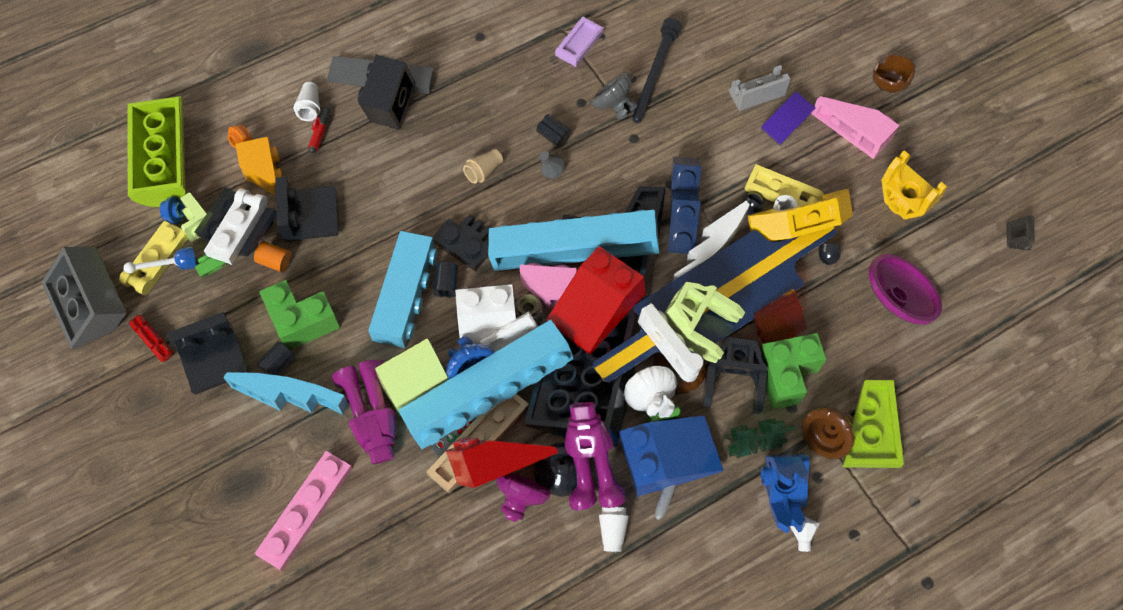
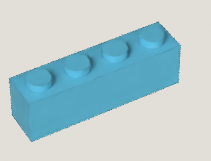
M400 231L368 330L372 342L405 348L407 340H412L415 332L414 317L415 314H420L423 304L421 294L423 289L428 288L430 282V273H428L430 264L434 265L437 259L438 250L434 248L432 237Z

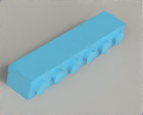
M638 210L629 213H611L602 216H584L575 219H557L549 222H530L522 225H503L489 228L488 256L494 271L520 268V265H527L529 263H538L545 266L583 262L599 246L616 258L659 253L658 226L655 210Z
M549 320L398 411L419 447L424 449L429 445L437 443L439 439L452 431L462 428L467 422L477 416L487 413L492 407L502 401L512 398L517 392L527 386L537 383L542 377L552 371L564 367L567 362L574 358L568 343L552 320Z

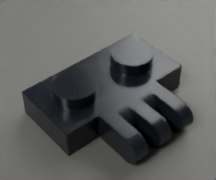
M469 214L460 225L448 219L432 237L433 243L476 272L489 257V245L484 241L489 237V228L492 227L487 225L479 232L483 228L484 222L477 220L471 226L476 218L472 214Z

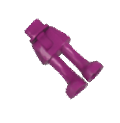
M377 359L363 361L358 364L372 411H366L359 386V376L355 366L344 367L332 375L335 387L344 389L353 414V419L349 421L351 432L361 448L364 449V452L370 455L372 465L395 458L392 448L395 445L396 435L395 412L386 407L380 381L375 370L376 367L382 365L385 361Z
M593 402L570 405L571 417L568 419L565 450L573 457L577 473V486L569 494V505L574 510H585L593 507L599 498V503L604 508L618 507L625 503L626 495L623 487L615 481L611 470L608 451L613 448V441L604 422L600 420V415L595 413ZM589 457H594L599 481L598 495L592 477Z

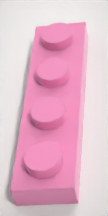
M325 451L254 554L280 571H283L351 472V465Z

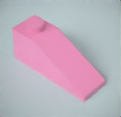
M821 96L817 99L814 106L816 109L812 112L813 116L873 159L891 142L899 127L892 118L885 116L878 110Z

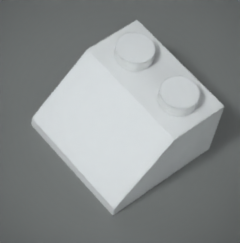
M512 285L455 290L460 339L466 336L473 340L474 344H480V340L516 319Z

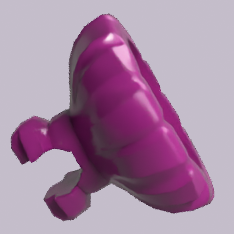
M513 472L496 479L499 489L506 496L505 504L502 505L501 511L505 514L506 519L513 522L524 518L527 506L543 504L551 495L548 488Z

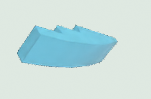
M228 372L224 376V379L231 388L279 411L282 410L286 402H289L312 413L319 403L343 415L349 406L345 396L317 384L290 377L262 373Z

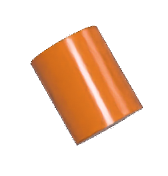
M266 241L260 242L254 253L255 263L282 273L288 268L292 257L291 251Z

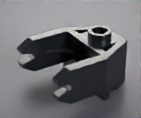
M727 337L720 347L724 352L723 356L716 363L710 362L706 369L702 407L711 406L714 380L718 374L728 373L750 376L755 385L753 414H761L765 399L767 366L762 360V353L758 343L754 340ZM734 356L739 357L740 361L736 360Z

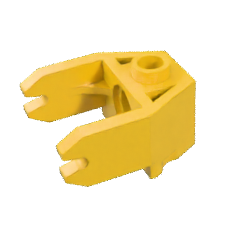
M905 150L899 158L896 157L892 161L882 178L884 202L891 211L899 214L904 220L923 216L939 202L948 188L943 182H940L935 189L907 165L910 154Z

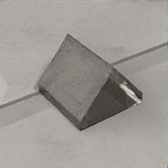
M1030 215L1006 223L1007 247L1031 251L1035 242L1034 217Z

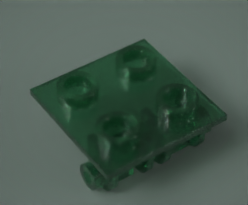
M775 418L759 421V426L754 428H748L747 425L733 427L730 429V434L722 436L724 439L731 441V445H727L730 457L740 458L751 455V451L753 454L758 453L756 439L761 452H765L766 449L771 450L783 447V444L787 443L785 432L796 430V426L785 424V421H776Z

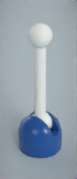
M185 247L179 249L175 253L174 258L139 264L127 262L124 265V271L126 273H133L137 269L175 264L184 270L195 269L194 251L192 247Z

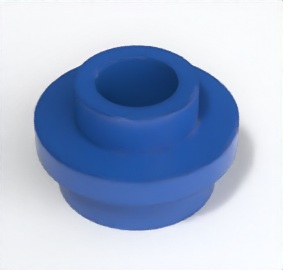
M168 197L160 204V215L164 221L178 224L184 217L182 210L185 207L177 197Z

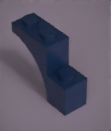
M673 157L667 252L689 254V251L696 247L701 203L699 197L701 163L698 158Z

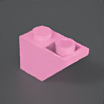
M538 263L520 265V282L532 295L541 301L546 309L554 308L576 274V268H570L566 265H557L555 267L542 266Z

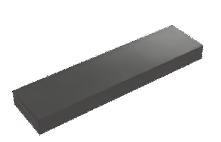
M333 56L328 80L332 83L365 86L367 68L370 63H373V60ZM407 64L416 82L413 92L430 94L434 75L433 67Z

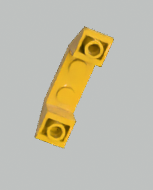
M849 189L822 195V200L786 210L770 209L748 215L750 231L757 230L765 239L773 241L791 239L842 225L853 216Z

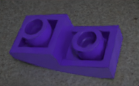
M795 92L764 123L761 130L781 146L816 108L798 92Z

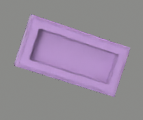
M582 17L556 48L555 56L577 67L601 37L604 28Z

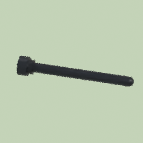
M667 18L663 21L660 29L662 41L632 116L634 123L638 124L642 121L672 41L680 36L682 24L676 19Z

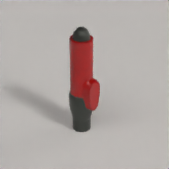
M323 108L319 117H316L312 124L313 134L308 145L310 153H315L319 149L329 123L331 113L329 108Z

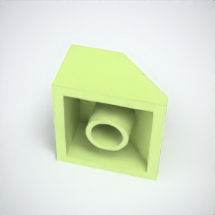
M428 339L375 368L381 386L399 416H401L398 411L399 409L448 381V377Z

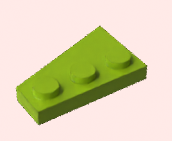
M864 380L862 383L853 418L855 444L849 454L844 456L842 467L901 468L904 465L894 380Z

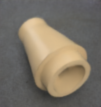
M493 149L488 153L471 158L463 166L464 174L470 182L474 184L482 183L503 162V157L498 150Z

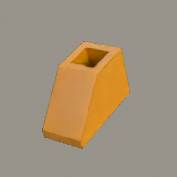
M268 137L236 143L239 166L245 179L276 196L275 178L283 177L281 168H276V162H280L277 147H271Z

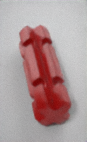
M136 315L129 321L131 328L161 362H166L173 356L174 352L142 315Z

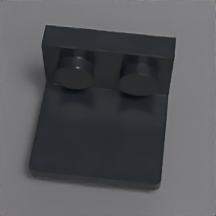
M287 177L275 178L277 227L284 241L337 236L339 234L335 186L296 190L295 187H290Z
M225 188L194 231L207 243L213 237L234 202L236 193L232 189ZM247 205L245 210L249 211L251 206ZM272 208L264 210L238 255L248 257L257 249L259 240L273 225V220L277 215L276 210Z
M224 312L167 333L171 345L179 353L191 392L194 395L227 383L224 379L227 372L249 373L234 328Z

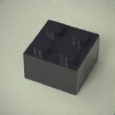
M375 55L373 63H370L367 68L365 86L359 90L358 104L370 122L400 130L416 82L405 62Z

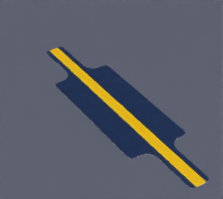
M834 227L795 238L784 239L781 242H771L765 239L759 231L753 230L634 305L633 309L640 317L642 308L652 303L657 311L660 310L665 313L674 295L686 282L698 283L704 287L716 286L717 292L740 305L745 311L743 318L735 323L724 319L707 307L705 308L694 331L717 344L804 285V281L795 271L796 261L836 235L837 231ZM641 328L638 334L594 361L593 367L605 382H611L652 354L661 351L644 329Z

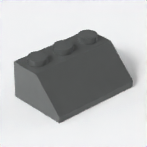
M63 247L41 283L70 348L77 349L114 331L126 315V311L96 247Z

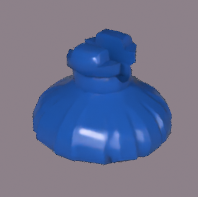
M463 336L457 340L461 345L460 349L450 348L448 351V356L450 357L446 369L448 380L495 353L494 350L484 344H474L473 340Z

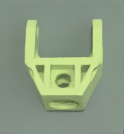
M686 282L674 295L664 315L673 331L683 337L686 347L690 351L699 354L707 361L716 363L724 354L722 349L717 344L694 331L705 308L707 307L724 319L735 323L743 318L745 311L740 305L717 292L716 286L704 287L698 283Z

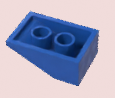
M705 416L649 422L619 431L620 443L637 497L662 490L669 486L680 485L723 472V467Z

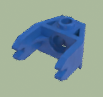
M805 454L766 456L765 467L761 468V482L763 486H766L771 513L777 527L785 533H789L790 526L795 527L798 532H802L805 527L806 519L800 508L807 507L810 457Z

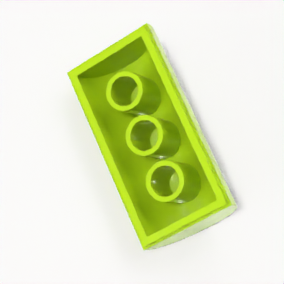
M181 96L128 103L129 198L138 204L150 207H160L161 202L168 197H177L181 201L180 198L186 195L184 111Z

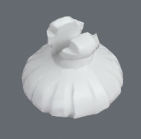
M652 366L637 372L625 385L623 395L627 404L635 410L646 411L649 416H655L659 412L660 418L670 417L675 410V405L671 399L677 387L676 376L669 368Z

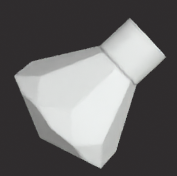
M805 517V527L802 532H798L795 527L790 526L798 540V551H811V540L819 528V522Z

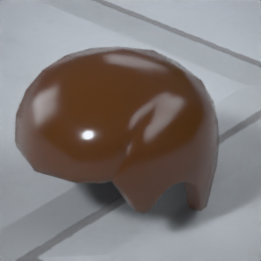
M888 55L882 64L880 62L876 64L873 71V81L883 91L889 93L903 91L910 86L913 80L915 64L904 56Z

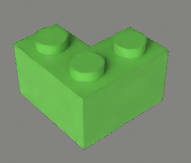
M286 280L259 291L280 340L289 350L340 328L324 292L296 302Z
M818 333L761 345V357L767 366L766 391L772 410L800 404L806 395L807 390L802 375L819 372L826 361Z

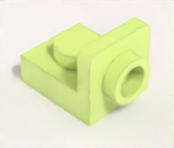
M189 192L180 198L186 207L182 212L189 220L181 228L187 238L193 242L201 238L194 231L206 216V212Z

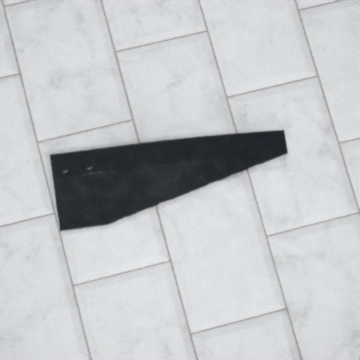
M639 186L625 213L638 210H655L659 241L666 189L665 187ZM656 254L618 258L644 276L646 294L638 303L650 295ZM633 308L591 354H588L562 334L568 343L574 359L567 362L564 367L542 377L540 381L534 384L524 421L526 427L566 438L567 426L569 424L568 419L571 417L570 405L593 402L595 413L600 415V420L604 422L610 433L613 447L618 446L619 431L622 428L627 406L623 394L626 383L634 375L635 366L611 382H605L594 369L593 362L640 332L642 327L638 323L639 316Z

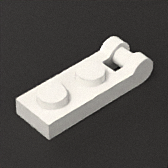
M243 188L238 189L232 206L204 250L206 255L232 265L266 209L268 198L261 194L252 195L249 190ZM247 205L251 206L249 211L245 210Z
M652 303L642 308L638 320L640 326L680 377L687 382L694 381L703 365L702 357L688 350L683 337L673 331L664 313L660 310L657 311Z

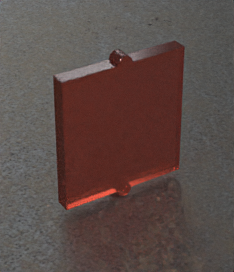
M791 289L753 314L758 328L757 335L761 337L763 344L793 338L807 328L802 313L804 308L800 306L795 290Z

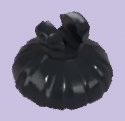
M557 442L550 446L556 447L558 453L535 462L534 475L540 485L550 490L551 495L566 497L577 486V473L573 457L565 450V443Z

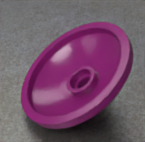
M892 254L879 255L871 262L869 266L871 288L878 300L889 312L906 322L920 325L931 324L941 315L942 302L940 295L931 280L918 267L908 260Z

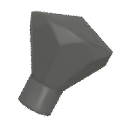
M547 151L541 152L539 159L542 161L541 172L543 176L554 179L562 174L565 167L563 159L557 155H550Z

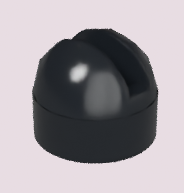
M751 192L743 198L742 203L747 201L750 204L747 215L762 211L764 201L759 193Z
M834 243L819 245L818 255L820 260L827 265L836 263L841 256V245Z

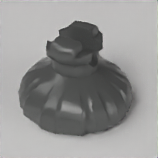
M625 72L614 78L592 97L590 104L598 109L612 108L616 112L615 117L618 120L626 118L628 116L626 109L633 111L637 107V102L631 100L628 96L632 85L631 75Z

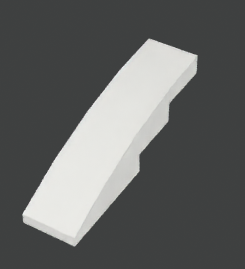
M747 201L704 228L700 241L701 244L689 251L686 261L687 266L674 274L673 281L729 246L746 218L750 205Z

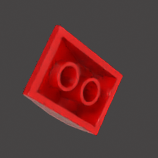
M599 246L579 267L547 317L546 322L552 320L561 334L588 354H591L646 294L644 276Z
M470 436L454 441V447L446 450L457 484L476 488L558 453L557 448L552 446L479 440L478 437L470 438Z

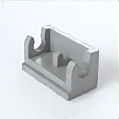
M781 65L774 67L772 74L740 84L739 79L732 82L728 92L739 111L785 96L790 77L788 74H784L781 77Z

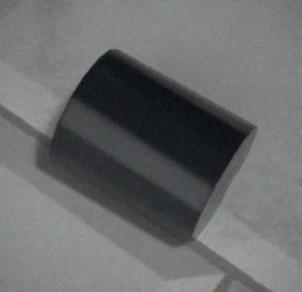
M550 114L544 116L536 129L540 135L558 148L562 147L571 135V129Z
M440 262L435 265L433 294L440 298L456 296L455 290H457L458 266L456 264Z
M277 341L256 365L265 374L279 376L295 356L285 345Z

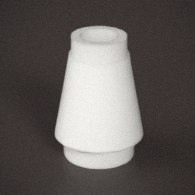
M313 82L303 84L294 104L296 116L303 121H312L320 113L318 86Z
M602 507L599 521L604 551L622 552L629 516L626 515V508Z

